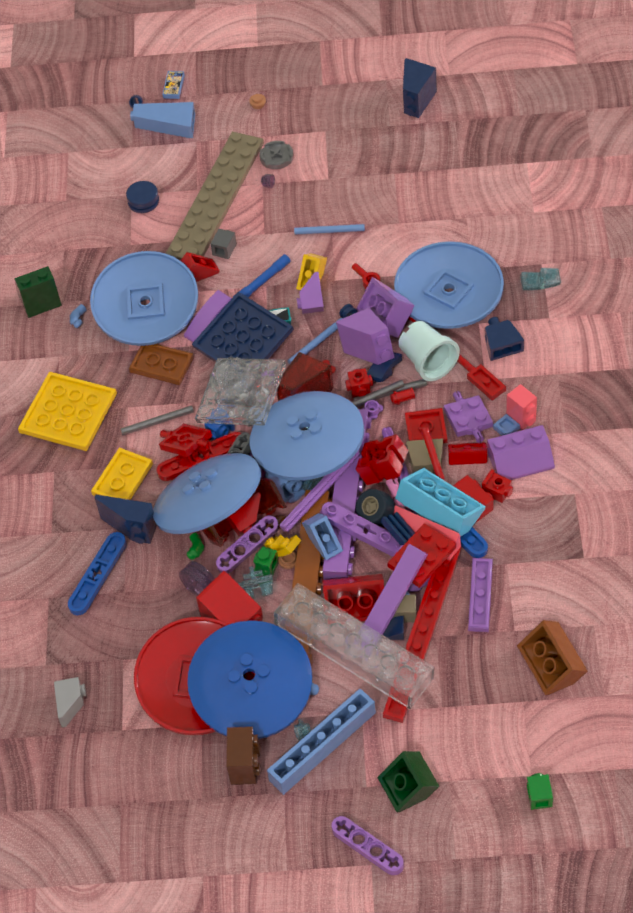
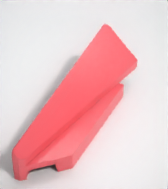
M395 505L394 513L398 512L414 532L425 523L457 543L456 549L447 558L451 560L461 547L459 533Z

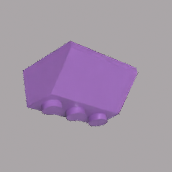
M543 425L487 440V453L495 473L510 480L555 468L550 442Z

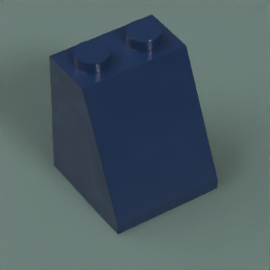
M406 58L404 60L403 76L404 114L419 118L437 92L436 67Z

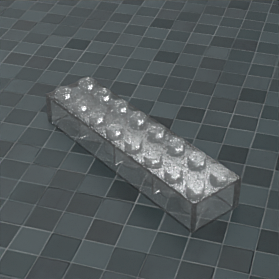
M299 583L295 585L274 611V624L288 631L300 641L409 709L413 707L434 678V666Z

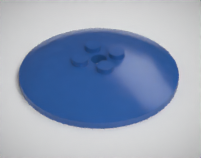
M263 621L236 622L215 631L199 646L189 666L188 692L196 713L213 730L227 736V727L253 726L254 734H258V739L275 735L290 726L306 707L312 689L311 664L300 642L283 628ZM246 672H253L255 674L252 680H246L243 676Z

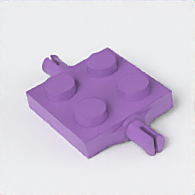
M459 391L457 393L454 392L453 397L456 402L444 405V412L456 436L474 435L477 443L482 442L484 437L481 431L493 427V421L480 396L477 395L463 399Z

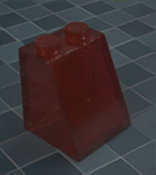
M301 352L296 355L275 383L278 401L298 393L310 391L331 392L334 389L331 365Z

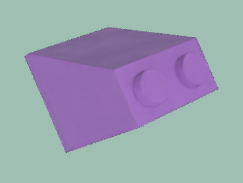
M370 308L336 321L344 353L377 365L394 358L388 327Z

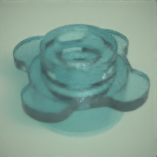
M299 719V723L294 725V731L299 741L311 732L309 724L304 723L302 719Z

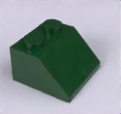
M403 751L377 777L397 813L426 800L440 787L420 751Z

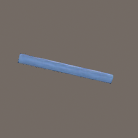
M365 224L294 228V233L299 235L365 231Z
M336 322L288 359V363L293 366L337 330Z

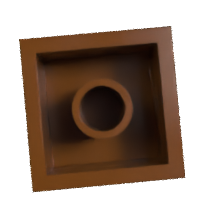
M253 726L227 727L226 767L231 785L257 784V776H260L258 757L261 754L258 734H254Z

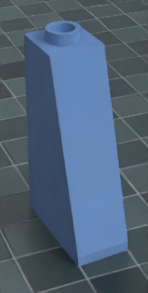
M193 102L134 104L133 111L130 112L131 121H134L135 128L193 138L195 124Z

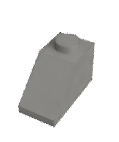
M79 677L54 682L58 719L62 727H66L84 705L83 697L87 696L85 684L80 683Z

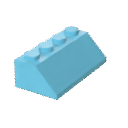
M425 468L401 479L395 498L404 506L417 512L419 516L459 533L460 536L469 532L486 507Z

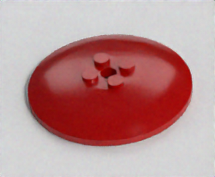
M188 617L165 625L144 644L134 668V687L141 707L155 723L171 732L183 735H204L216 732L199 717L192 705L188 692V671L195 652L204 640L215 631L229 624L208 617ZM246 672L243 677L246 680H252L255 674L253 672Z

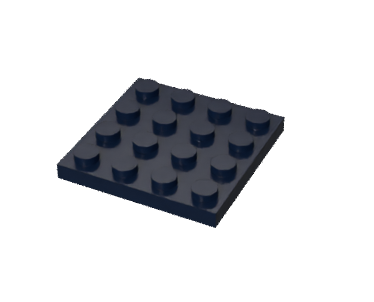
M237 292L197 337L192 346L221 366L228 363L248 383L292 333L294 328L291 324L242 293Z

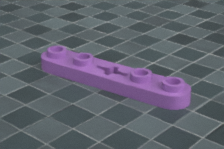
M327 502L320 510V514L326 515L332 526L392 557L401 546L389 531L336 503ZM364 528L368 529L367 534L363 533Z

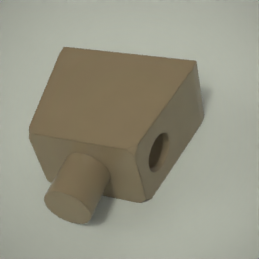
M443 438L432 439L442 468ZM406 441L407 456L412 473L425 468L435 474L425 441Z

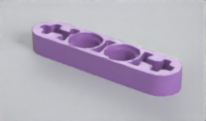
M270 515L265 516L225 550L216 560L219 572H232L263 545L268 538L273 536L279 528L277 519ZM267 522H268L269 524H271V523L273 522V528H272V529H271L270 527H268L267 529H265ZM252 534H258L260 540L253 543L249 540V537ZM239 546L246 549L245 553L241 556L234 553L235 549ZM223 560H224L225 562H227L228 560H230V561L228 562V563H229V567H226V566L221 567V566H222V563H221V562H222Z
M339 816L333 820L332 832L339 840L390 875H398L403 871L404 862L400 854L348 818ZM345 824L346 830L350 833L349 837L344 829L338 831V825L343 826ZM356 835H362L365 841L362 844H355L353 838ZM379 847L382 849V854L374 857L370 854L371 849ZM388 860H390V861L393 862V863H394L395 861H397V862H398V867L393 866V867L391 868V867H390V862H389Z

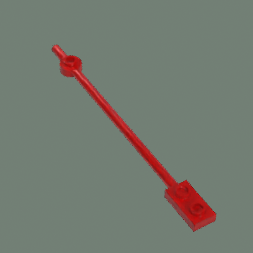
M357 263L352 265V269L362 277L365 289L372 277L381 282L379 274L375 272L367 273ZM410 316L408 317V319H410L413 323L417 322ZM459 354L457 362L469 372L467 379L490 400L493 401L506 391V386L480 364L475 368Z

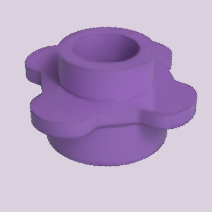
M369 400L362 409L368 410V416L376 419L379 412L383 411V406L379 405L375 400Z

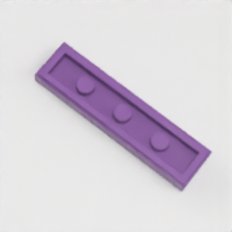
M472 558L468 631L489 632L493 559Z

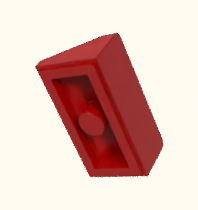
M486 443L449 444V465L486 464Z

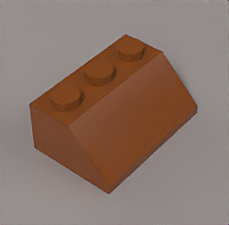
M543 620L517 645L545 695H550L575 684L588 672L559 622Z

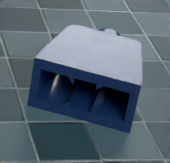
M492 317L488 320L489 325L485 327V341L490 361L524 351V339L510 320L500 322L497 317Z

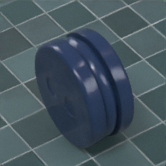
M149 181L135 182L126 191L128 206L134 212L148 213L159 204L157 187Z

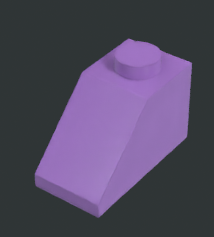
M315 272L299 292L300 298H296L298 309H302V314L324 311L319 272Z

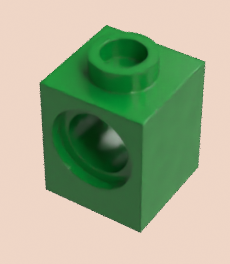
M536 773L527 777V791L531 810L553 807V794L549 774Z

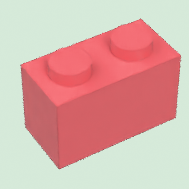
M520 384L507 394L506 414L520 424L521 430H524L527 426H532L536 421L537 397Z

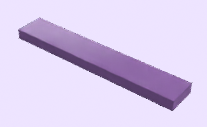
M408 544L349 649L351 653L368 662L426 559L427 553Z

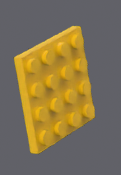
M49 372L18 427V431L21 434L87 451L116 397L117 391L114 388Z

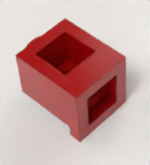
M491 469L482 482V489L485 492H489L494 500L503 503L506 497L509 498L513 492L512 480L495 473V470Z

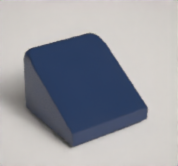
M404 616L391 619L383 633V640H404Z

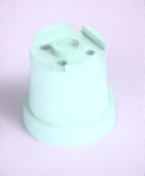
M417 321L409 325L410 329L406 333L403 331L399 338L400 349L412 361L416 371L424 380L436 381L444 377L452 370L459 358L460 349L458 344L449 337L442 336L423 321Z

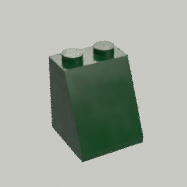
M49 266L14 278L17 294L28 318L62 306Z

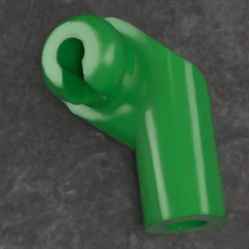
M193 533L189 536L192 546L186 555L190 560L198 558L204 551V544L198 533Z

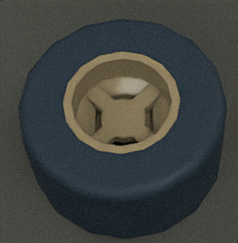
M377 489L364 491L356 502L357 515L378 526L383 525L380 522L382 517H388V515H393L395 505L391 496Z

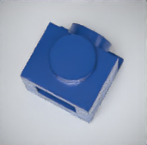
M218 410L204 424L205 429L211 430L212 437L210 440L212 441L227 435L230 430L232 432L235 430L233 418L221 410Z

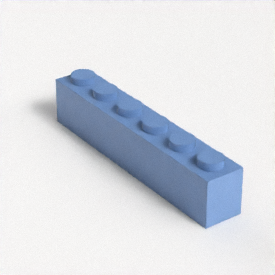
M357 690L267 769L269 781L284 795L376 713L375 701L363 690Z

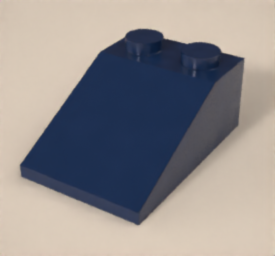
M95 494V502L100 518L131 541L139 544H151L157 526L153 518L152 503Z

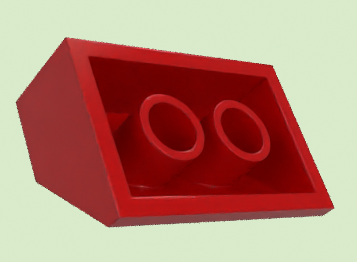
M383 574L322 580L327 625L366 621L384 589Z

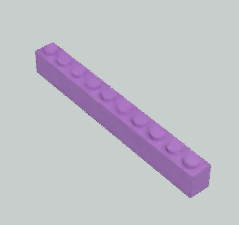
M358 409L364 423V438L358 450L360 455L335 481L332 499L333 503L357 514L356 502L359 498V492H363L364 485L355 468L359 458H363L361 451L364 443L369 442L370 434L367 433V430L371 429L372 418L368 417V410ZM334 526L332 528L343 551L328 560L324 559V580L347 578L353 573V563H350L351 558L355 557L353 541H357V538Z

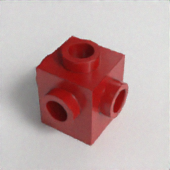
M366 368L347 372L348 380H345L347 391L351 392L352 399L371 393L370 386H373L371 375H367Z

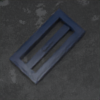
M398 512L394 513V515L390 514L388 517L384 516L380 521L400 545H404L415 534Z

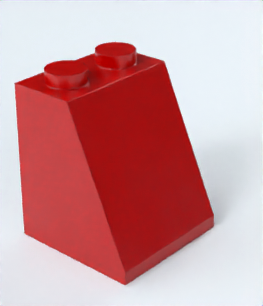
M225 571L217 576L196 597L201 617L217 619L227 624L241 621H262L261 607Z

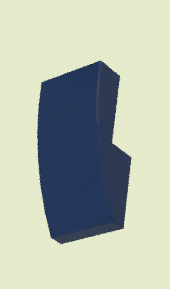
M393 352V359L379 365L373 363L367 375H371L372 380L375 382L385 381L392 375V368L402 361V354Z

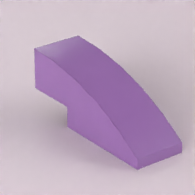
M217 290L196 314L184 333V337L194 342L232 298Z

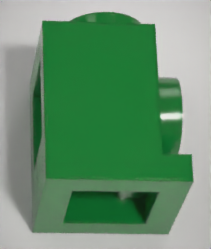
M262 546L261 550L255 554L253 564H255L253 574L272 579L279 564L277 551Z

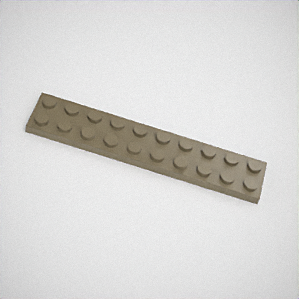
M232 131L166 254L178 260H181L186 252L204 257L264 144L263 138Z

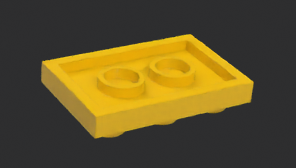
M119 447L92 488V495L95 496L97 494L131 500L152 467L153 461Z

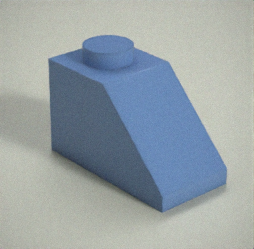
M318 513L302 522L311 542L325 560L343 551L326 515Z

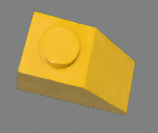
M312 253L303 255L297 290H301L315 272H319V279L321 280L327 257Z

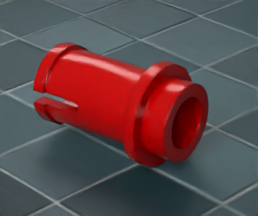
M412 387L399 392L393 391L390 394V399L393 405L396 404L398 406L401 402L415 399V393Z

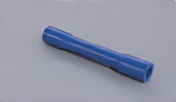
M283 254L272 266L239 292L249 298L254 291L273 275L286 267L291 262L290 258Z

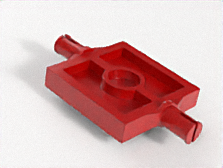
M183 423L173 431L162 430L160 437L165 439L159 443V446L163 451L188 457L200 447L209 449L211 442L207 440L212 437L211 430Z

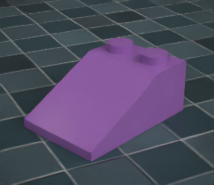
M372 277L356 309L362 311L370 308L388 327L389 335L398 338L415 305L401 294Z

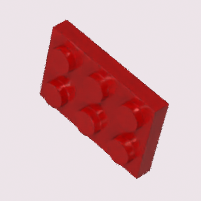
M424 523L387 562V567L394 571L408 544L427 553L426 559L412 582L420 588L456 549L457 543Z

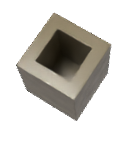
M405 595L392 618L404 616V623L415 622L416 595Z

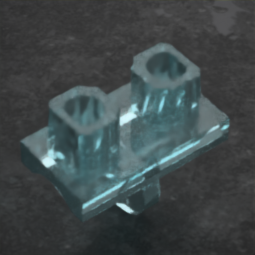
M253 566L249 567L250 573L243 574V579L247 581L238 584L252 599H255L253 589L259 587L262 596L272 595V574L263 576L262 570L254 572Z

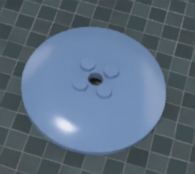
M438 242L416 250L402 262L397 270L394 281L395 291L415 305L412 313L409 315L416 321H423L431 327L444 329L469 326L487 317L499 304L504 288L503 274L498 263L482 249L461 242ZM452 288L453 291L447 292L445 289Z
M141 251L118 258L99 274L91 291L90 305L97 325L109 337L129 345H153L172 338L187 326L198 305V288L192 272L177 258L156 251ZM143 300L150 301V303L147 305L141 304Z
M323 391L298 393L274 403L261 414L251 431L250 449L253 458L260 468L270 475L295 481L315 479L338 470L353 458L364 438V423L357 407L340 395ZM305 427H309V429H307V430H305V431H302V430H301V429H303V428H305Z
M229 453L209 458L190 467L169 483L159 495L153 508L155 523L162 531L167 533L186 534L203 530L224 520L243 506L255 492L261 478V470L258 463L249 455Z

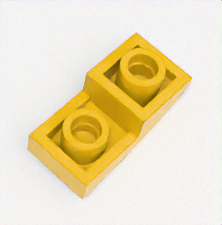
M280 534L274 538L271 536L263 545L266 548L276 550L278 557L291 554L301 542V539L297 535L291 538H284Z

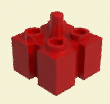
M397 434L384 437L381 442L374 440L364 443L361 451L363 458H359L355 469L366 485L380 483L384 478L386 480L398 479L408 449Z

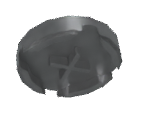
M283 141L268 142L260 150V161L266 168H285L293 160L292 147Z

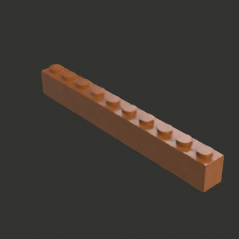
M306 490L305 497L311 490ZM329 491L322 495L301 520L299 535L301 542L298 544L286 627V631L292 634L303 646L311 666L313 664L311 648H315L313 630H317L318 618H315V615L320 610V600L317 599L318 595L322 594L320 578H324L322 566L324 558L311 542L302 522L320 513L325 503L332 502Z

